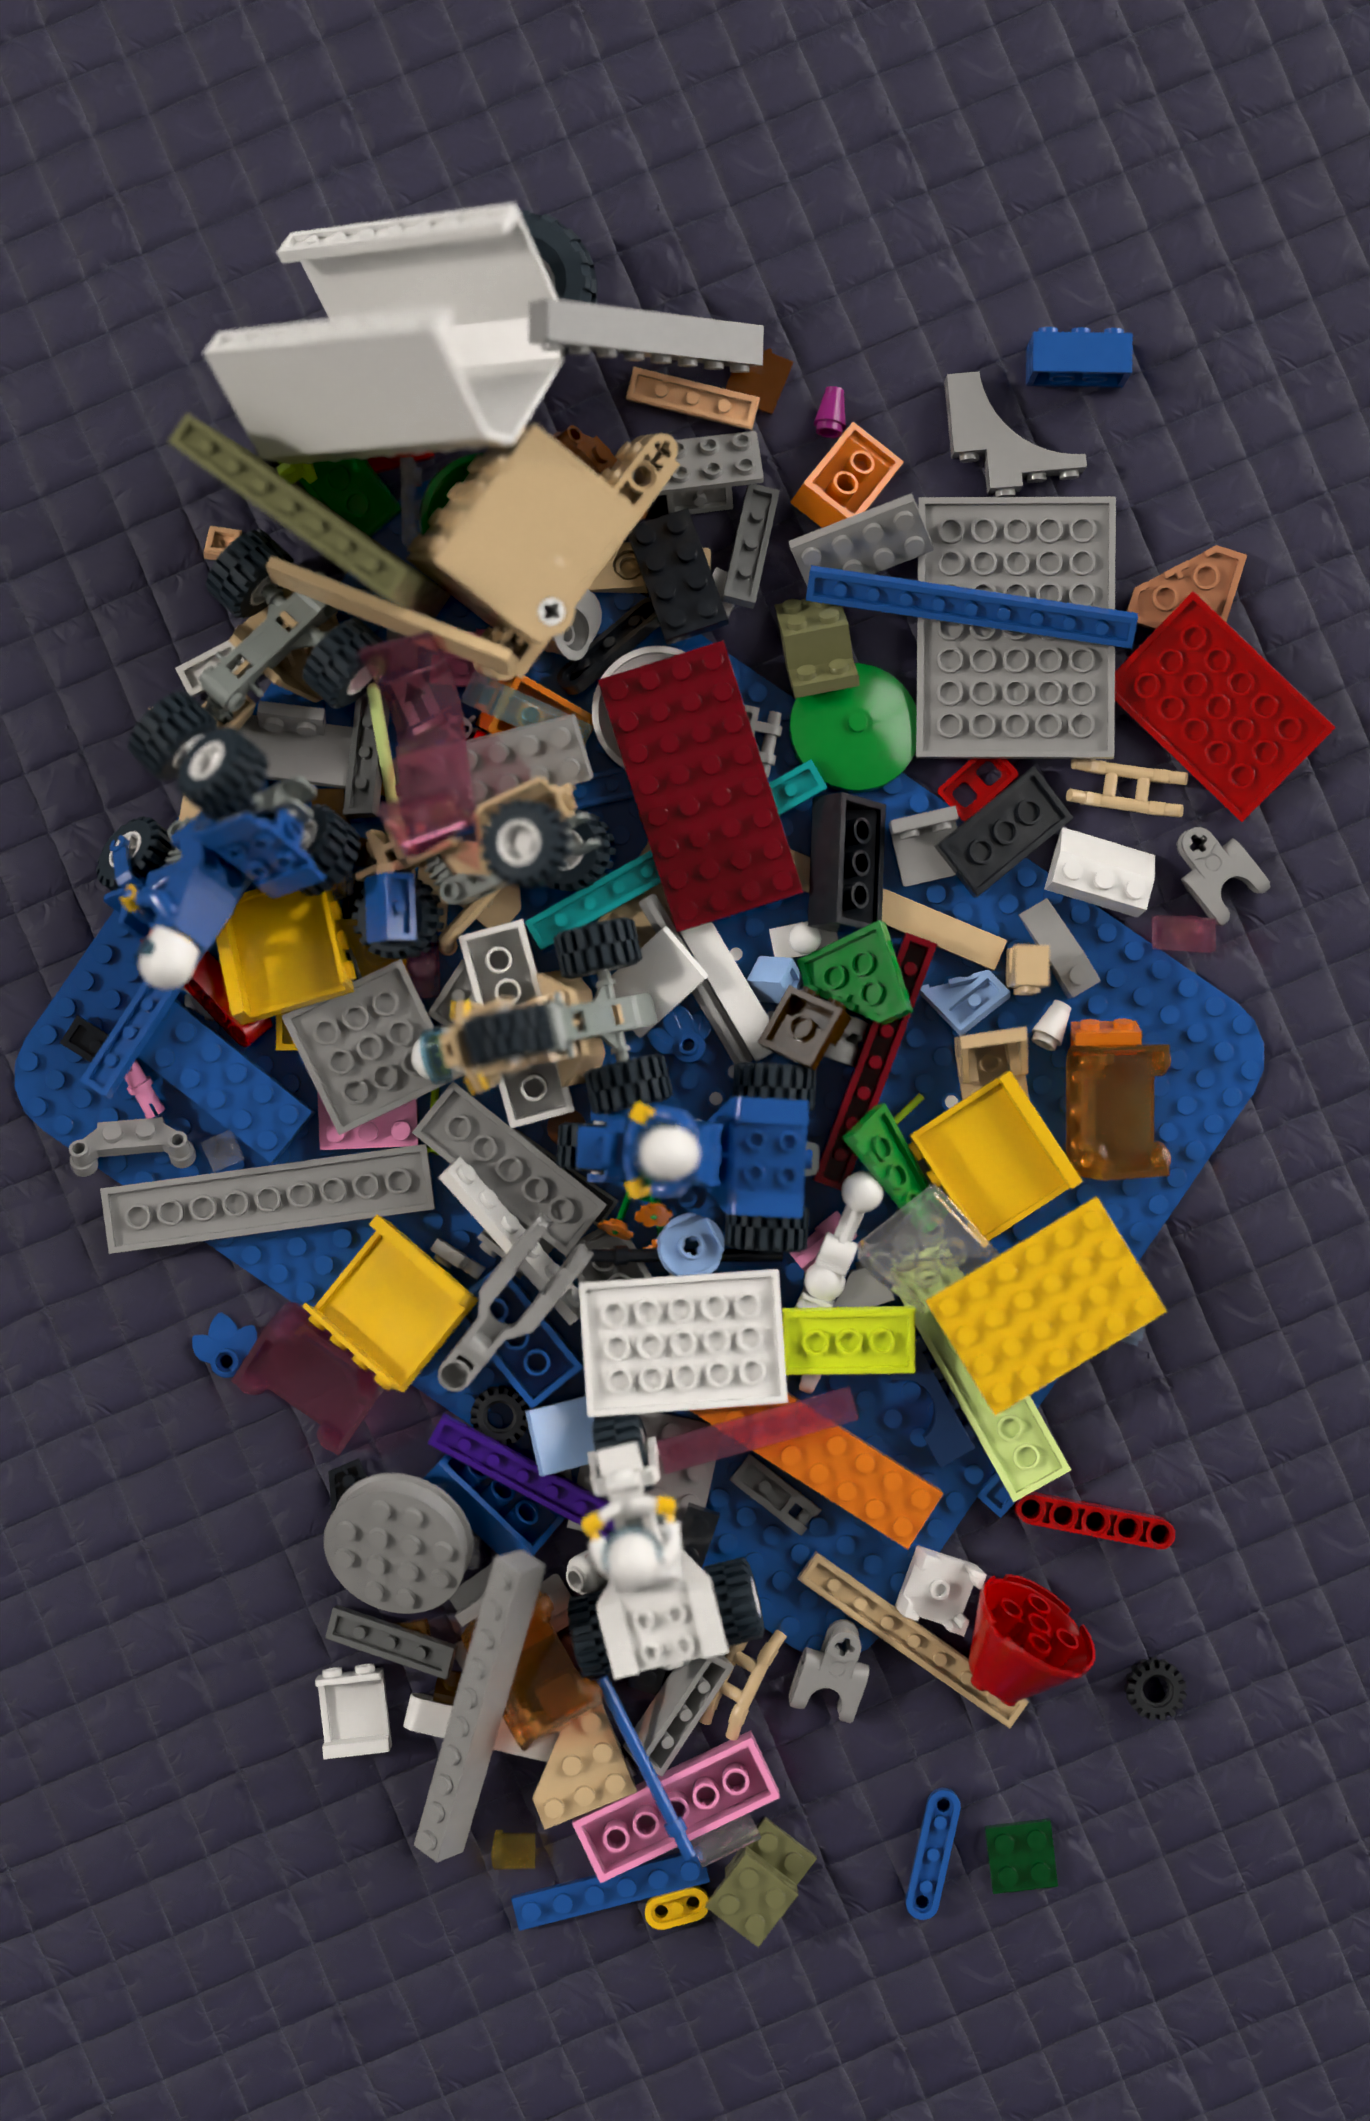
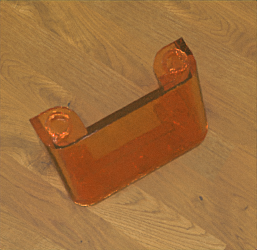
M1170 1044L1072 1045L1069 1048L1066 1058V1156L1080 1177L1105 1181L1170 1176V1151L1164 1143L1154 1141V1077L1165 1075L1171 1065Z
M540 1589L502 1716L515 1741L523 1751L538 1745L603 1704L601 1699L603 1694L600 1686L595 1680L590 1681L587 1677H580L553 1629L550 1620L554 1606L550 1597L546 1593L542 1594ZM477 1619L469 1622L461 1636L467 1654Z

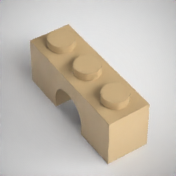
M1014 945L1013 948L1006 950L1005 987L1013 989V995L1033 996V994L1040 993L1041 988L1049 986L1050 945Z

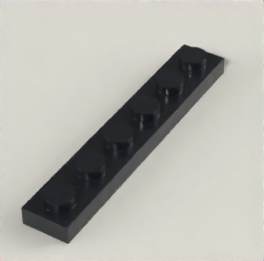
M689 1502L679 1529L681 1547L702 1569L720 1517V1512ZM657 1667L640 1671L639 1674L629 1676L626 1686L657 1695L666 1670Z

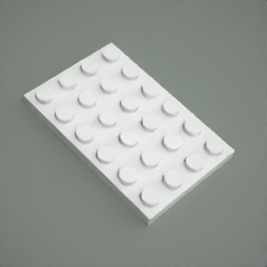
M779 1269L579 1283L588 1417L788 1403Z

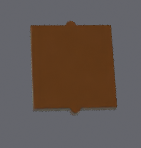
M770 348L767 350L763 349V365L750 367L749 373L732 372L725 389L760 397L758 410L773 415L794 361L772 353Z

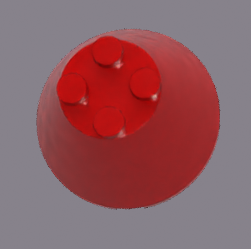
M1006 1574L1003 1578L999 1579L992 1576L986 1581L980 1591L968 1661L973 1675L970 1681L979 1691H987L996 1698H999L1005 1705L1013 1707L1018 1701L1085 1675L1095 1661L1094 1643L1085 1625L1083 1624L1079 1628L1068 1615L1072 1609L1043 1586L1024 1577Z

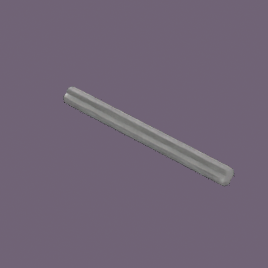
M651 894L639 902V906L656 934L667 926L690 953L655 894ZM706 979L692 992L694 998L734 1065L741 1062L750 1063L753 1060L751 1053Z

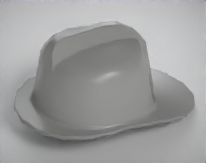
M589 590L586 591L575 606L572 624L563 633L552 637L544 648L546 652H554L573 661L584 657L590 643L598 633L602 620L600 602L594 593Z

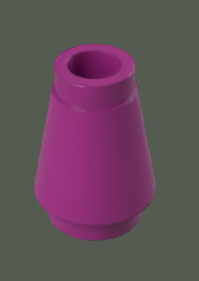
M835 386L825 388V393L814 420L816 433L822 437L838 438L842 435V431L846 429L844 390Z

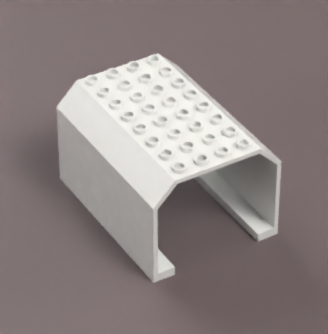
M515 203L292 232L278 249L277 254L282 263L301 262L330 320L218 332L204 352L206 359L260 458L286 464H311L330 460L337 462L342 459H366L375 456L392 457L398 454H422L432 451L449 452L454 449L509 446L517 440L518 435L564 362V347H562L560 352L542 351V345L528 343L529 302L543 299L558 300Z

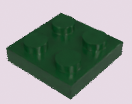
M1049 1818L984 1826L993 1894L1058 1887L1051 1821Z

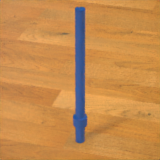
M608 1675L598 1678L596 1683L666 1822L664 1827L669 1838H674L684 1860L692 1858L696 1855V1852L685 1832L687 1827L682 1817L677 1816Z

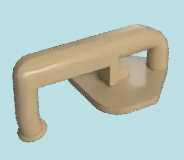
M509 885L470 904L460 905L463 910L439 936V951L447 956L453 955L457 950L456 940L458 936H461L475 919L485 928L511 922L521 910L520 886Z

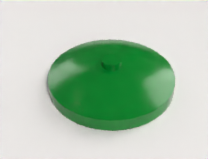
M855 663L860 686L796 698L789 718V737L793 752L800 765L812 759L827 787L847 793H864L877 790L891 783L906 769L916 751L917 708L907 689L891 674L875 666Z

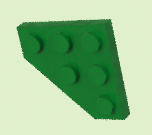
M881 920L797 960L805 987L814 990L823 998L828 1000L829 998L835 999L848 1009L876 1022L886 1025L913 1012L887 925Z

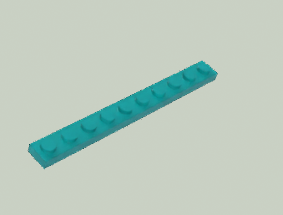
M812 759L769 783L779 816L827 789ZM648 851L597 880L593 885L572 894L525 921L540 950L542 951L553 945V937L559 932L590 924L659 885L661 879L652 851Z

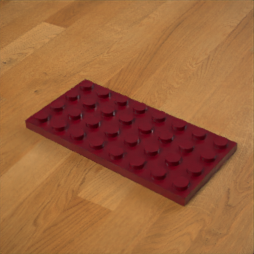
M724 640L599 679L598 683L677 933L802 894L803 889Z

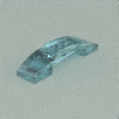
M473 671L460 700L464 704L517 728L569 715ZM576 718L585 746L593 726Z

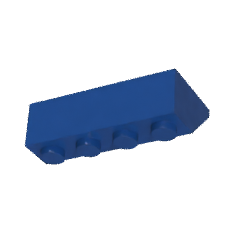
M445 1454L423 1478V1480L443 1490L458 1504L465 1514L471 1529L499 1556L521 1549L533 1556L565 1519L564 1516L542 1506L448 1454Z

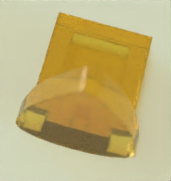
M496 1830L491 1853L494 1870L535 1869L536 1833H503V1830Z

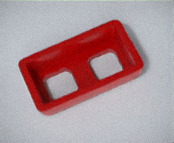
M971 759L938 788V794L950 807L955 806L957 815L963 821H966L1018 776V771L1007 759ZM987 761L992 762L1001 773V777L990 786L986 785L977 775V769ZM962 783H967L977 795L976 800L968 807L961 806L952 795V792Z

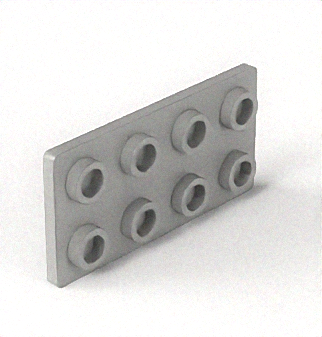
M747 431L675 440L678 445V454L675 460L680 466L657 496L666 495L668 514L688 508L690 514L733 509V486L764 482L757 432ZM633 471L632 478L635 482L636 476L635 472Z
M259 701L257 715H251L239 732L266 754L269 761L266 779L282 781L292 776H300L311 785L346 789L353 727L326 724L325 709Z

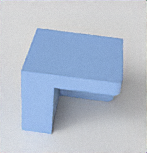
M759 956L747 978V982L758 1001L767 1003H779L789 985L800 989L803 983L800 971L793 958Z

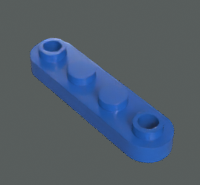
M948 1788L934 1790L927 1799L905 1902L907 1910L914 1918L919 1920L930 1919L938 1911L961 1805L959 1798L954 1791ZM939 1800H948V1807L946 1809L938 1808L937 1803ZM918 1896H926L928 1898L927 1903L918 1905L916 1903Z

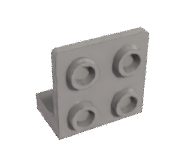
M955 806L903 817L889 822L890 834L904 887L956 876L934 847L957 828L955 821L958 819Z

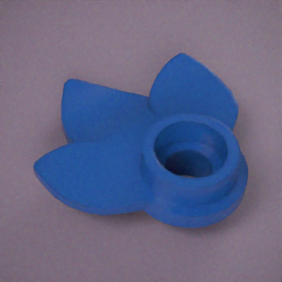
M678 1004L663 1018L664 1027L655 1028L648 1032L650 1043L659 1053L675 1055L681 1062L691 1064L699 1061L704 1056L706 1051L705 1040L712 1032V1026L702 1010L691 1015L685 1007ZM686 1042H694L695 1045L691 1051L683 1050Z
M222 1312L218 1313L212 1320L208 1335L201 1334L192 1337V1347L195 1355L200 1360L210 1363L213 1372L223 1378H230L238 1374L242 1369L243 1359L251 1355L257 1345L255 1325H248L238 1330L234 1321ZM224 1355L232 1357L233 1364L231 1367H225L222 1364V1357Z

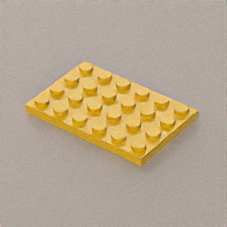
M1098 1197L1092 1198L925 1300L995 1416L1167 1312Z

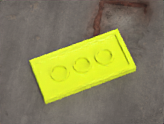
M915 1306L782 1308L786 1375L915 1373Z

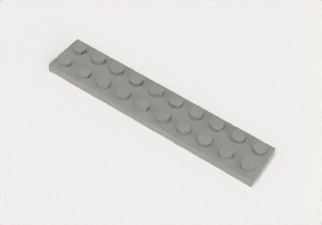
M426 1144L100 1189L109 1254L374 1218L377 1214L382 1217L436 1209Z

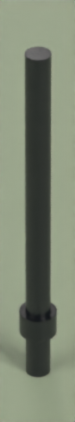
M613 1246V1249H588L594 1253L589 1262H613V1265H628L629 1262H661L657 1249H629L628 1246ZM684 1249L685 1253L690 1252L692 1256L696 1255L695 1249ZM724 1249L720 1262H782L783 1252Z

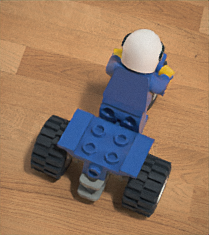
M231 726L219 727L213 732L210 731L205 734L187 752L185 759L180 764V771L176 778L178 782L176 785L177 790L185 799L200 810L197 816L185 818L184 821H175L168 830L150 817L141 816L137 819L134 818L127 824H123L113 833L109 841L104 845L97 861V878L99 882L112 891L105 894L103 901L120 914L118 921L120 926L137 939H143L135 959L139 963L140 973L146 982L157 989H177L190 981L198 959L199 950H206L210 947L235 909L234 906L238 900L236 897L243 888L242 873L251 879L254 886L272 899L297 890L307 896H312L313 894L318 896L323 894L325 890L327 892L330 891L337 883L339 884L344 879L345 875L353 868L352 865L358 857L357 852L360 850L359 834L326 805L315 804L310 808L302 804L314 799L317 795L316 788L304 778L292 776L261 791L264 785L263 782L268 775V771H266L269 767L267 756L248 738ZM150 929H152L153 931H152V932L150 933V935L147 937V935H148Z
M748 1062L734 1065L733 1095L708 1121L693 1120L690 1114L683 1109L660 1105L655 1109L640 1102L633 1106L629 1114L631 1121L628 1126H625L624 1116L610 1115L611 1113L598 1115L591 1112L590 1121H594L593 1124L563 1123L558 1126L556 1165L562 1169L591 1171V1174L587 1173V1182L620 1183L623 1172L628 1180L625 1186L632 1199H638L648 1194H651L652 1198L679 1197L691 1186H704L726 1213L725 1245L745 1250L803 1251L807 1249L809 1208L803 1205L805 1176L815 1175L819 1169V1147L815 1143L806 1142L808 1112L815 1110L817 1070L813 1071L803 1065ZM649 1116L654 1117L655 1122L661 1123L652 1125L646 1130H641L643 1125H646ZM639 1171L650 1180H653L650 1186H645Z

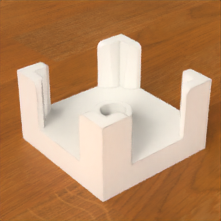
M917 1545L895 1607L906 1618L918 1621L919 1617L943 1624L948 1631L964 1636L969 1624V1620L963 1614L973 1585L978 1589H982L987 1574L976 1564Z

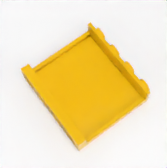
M336 885L327 892L325 890L323 894L318 896L315 894L307 896L299 890L274 899L269 898L259 889L243 894L235 906L232 915L216 937L231 1015L241 1025L355 992L352 980L356 979V972L352 961L347 960L345 951L350 949L349 941L345 931H341L339 920L343 919V914L337 900L334 901L332 890L336 889Z
M1011 1071L1002 1073L908 1135L912 1141L908 1146L917 1161L923 1159L930 1170L925 1174L935 1189L941 1186L948 1196L943 1201L954 1217L959 1214L966 1225L962 1227V1230L972 1245L978 1242L980 1246H986L987 1242L1069 1188L1073 1189L1083 1182Z
M377 1214L369 1223L376 1231L314 1307L307 1303H304L302 1307L311 1314L308 1320L322 1331L327 1329L333 1334L330 1340L344 1351L348 1348L355 1354L352 1360L365 1371L370 1368L376 1374L374 1380L387 1391L394 1388L404 1393L479 1299L395 1225Z

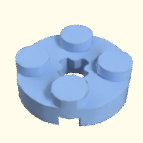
M685 1213L670 1220L657 1237L659 1259L665 1269L674 1276L710 1274L714 1272L720 1264L725 1246L723 1234L717 1224L709 1218H704L694 1213ZM686 1238H689L691 1242H698L699 1247L695 1249V1256H692L690 1252L685 1253L683 1247L686 1245L684 1241Z

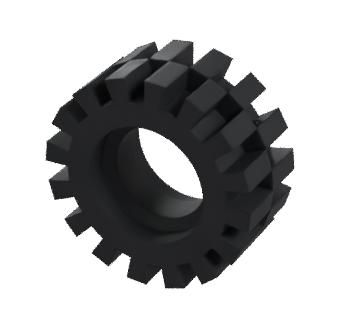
M505 1385L493 1386L483 1391L475 1400L470 1412V1421L475 1430L507 1446L518 1441L526 1432L528 1422L525 1411L529 1410L530 1406L515 1388L505 1387ZM504 1403L512 1409L513 1421L508 1427L496 1428L489 1422L488 1411L494 1404Z
M1156 1657L1150 1658L1149 1661L1145 1659L1140 1660L1141 1664L1138 1666L1134 1664L1131 1667V1674L1127 1673L1125 1678L1127 1684H1124V1690L1127 1694L1126 1698L1132 1708L1143 1718L1145 1716L1152 1721H1155V1719L1163 1721L1166 1720V1716H1175V1711L1178 1708L1182 1709L1183 1699L1186 1700L1187 1696L1185 1693V1688H1187L1186 1682L1183 1680L1181 1673L1167 1660H1158ZM1160 1677L1166 1681L1168 1691L1162 1700L1150 1701L1145 1698L1143 1687L1148 1679Z

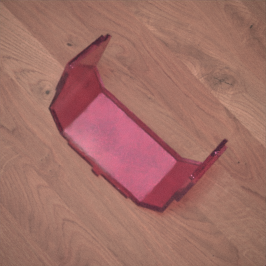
M427 631L359 650L361 660L389 705L397 732L398 746L395 748L400 784L395 785L397 797L401 796L402 799L381 804L377 808L379 815L407 857H417L469 828L475 814L461 702L450 665L432 633Z

